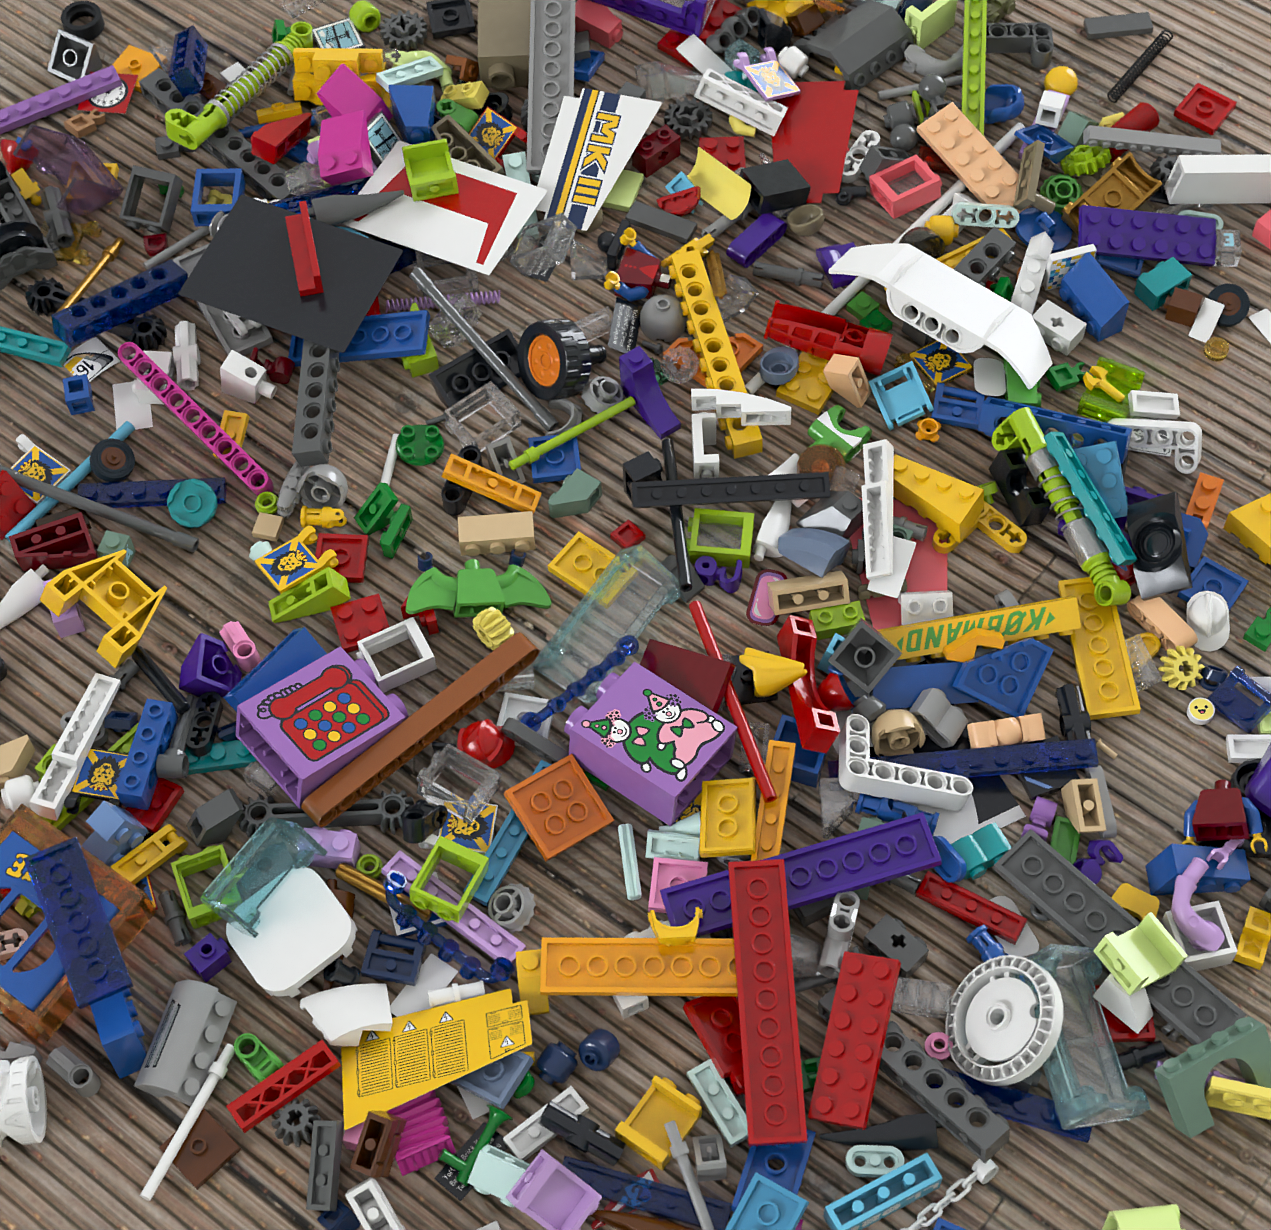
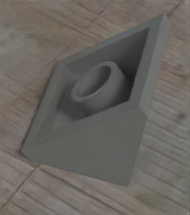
M58 29L47 69L48 72L72 82L89 75L90 72H97L103 67L96 44Z

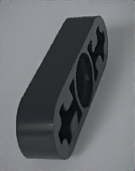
M216 692L203 693L198 698L186 738L189 753L195 757L207 755L214 743L223 711L221 697ZM203 721H211V724L206 727L198 726Z

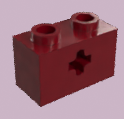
M666 124L638 143L632 154V166L648 178L681 155L680 136Z

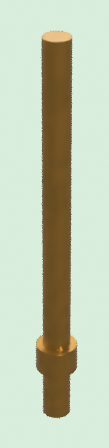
M117 237L111 245H108L103 250L102 257L51 318L54 324H60L107 264L115 260L119 254L118 251L125 244L122 237Z

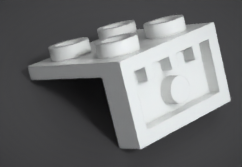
M949 590L899 593L898 603L901 604L902 625L953 616V594Z

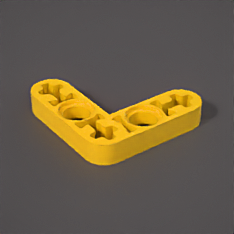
M984 501V509L963 538L965 540L978 528L1010 553H1020L1023 551L1027 541L1026 533L986 501ZM994 521L999 522L1002 528L994 530L989 524ZM938 529L934 533L932 546L936 552L946 554L953 551L960 543L953 539L952 534L949 537L948 543H939L940 539L945 540L949 536V532H943ZM1016 538L1019 539V542H1017V541H1015L1014 543L1010 542L1011 539H1012V540H1015Z

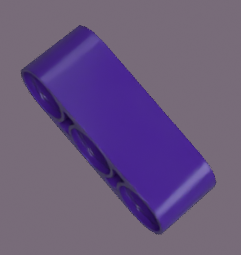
M771 212L762 214L730 243L726 255L744 268H748L784 235L787 223Z

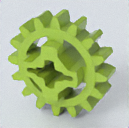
M1078 145L1074 147V151L1070 152L1060 161L1064 174H1069V176L1092 175L1098 171V168H1105V164L1110 163L1111 154L1109 148Z

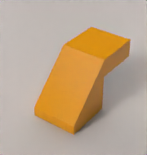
M975 627L943 648V654L947 660L966 662L974 659L977 644L1003 649L1005 638L1001 632Z

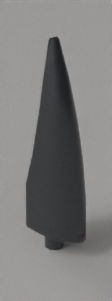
M929 1113L905 1115L866 1127V1130L855 1129L820 1134V1139L849 1146H893L900 1151L938 1149L937 1128L945 1127Z

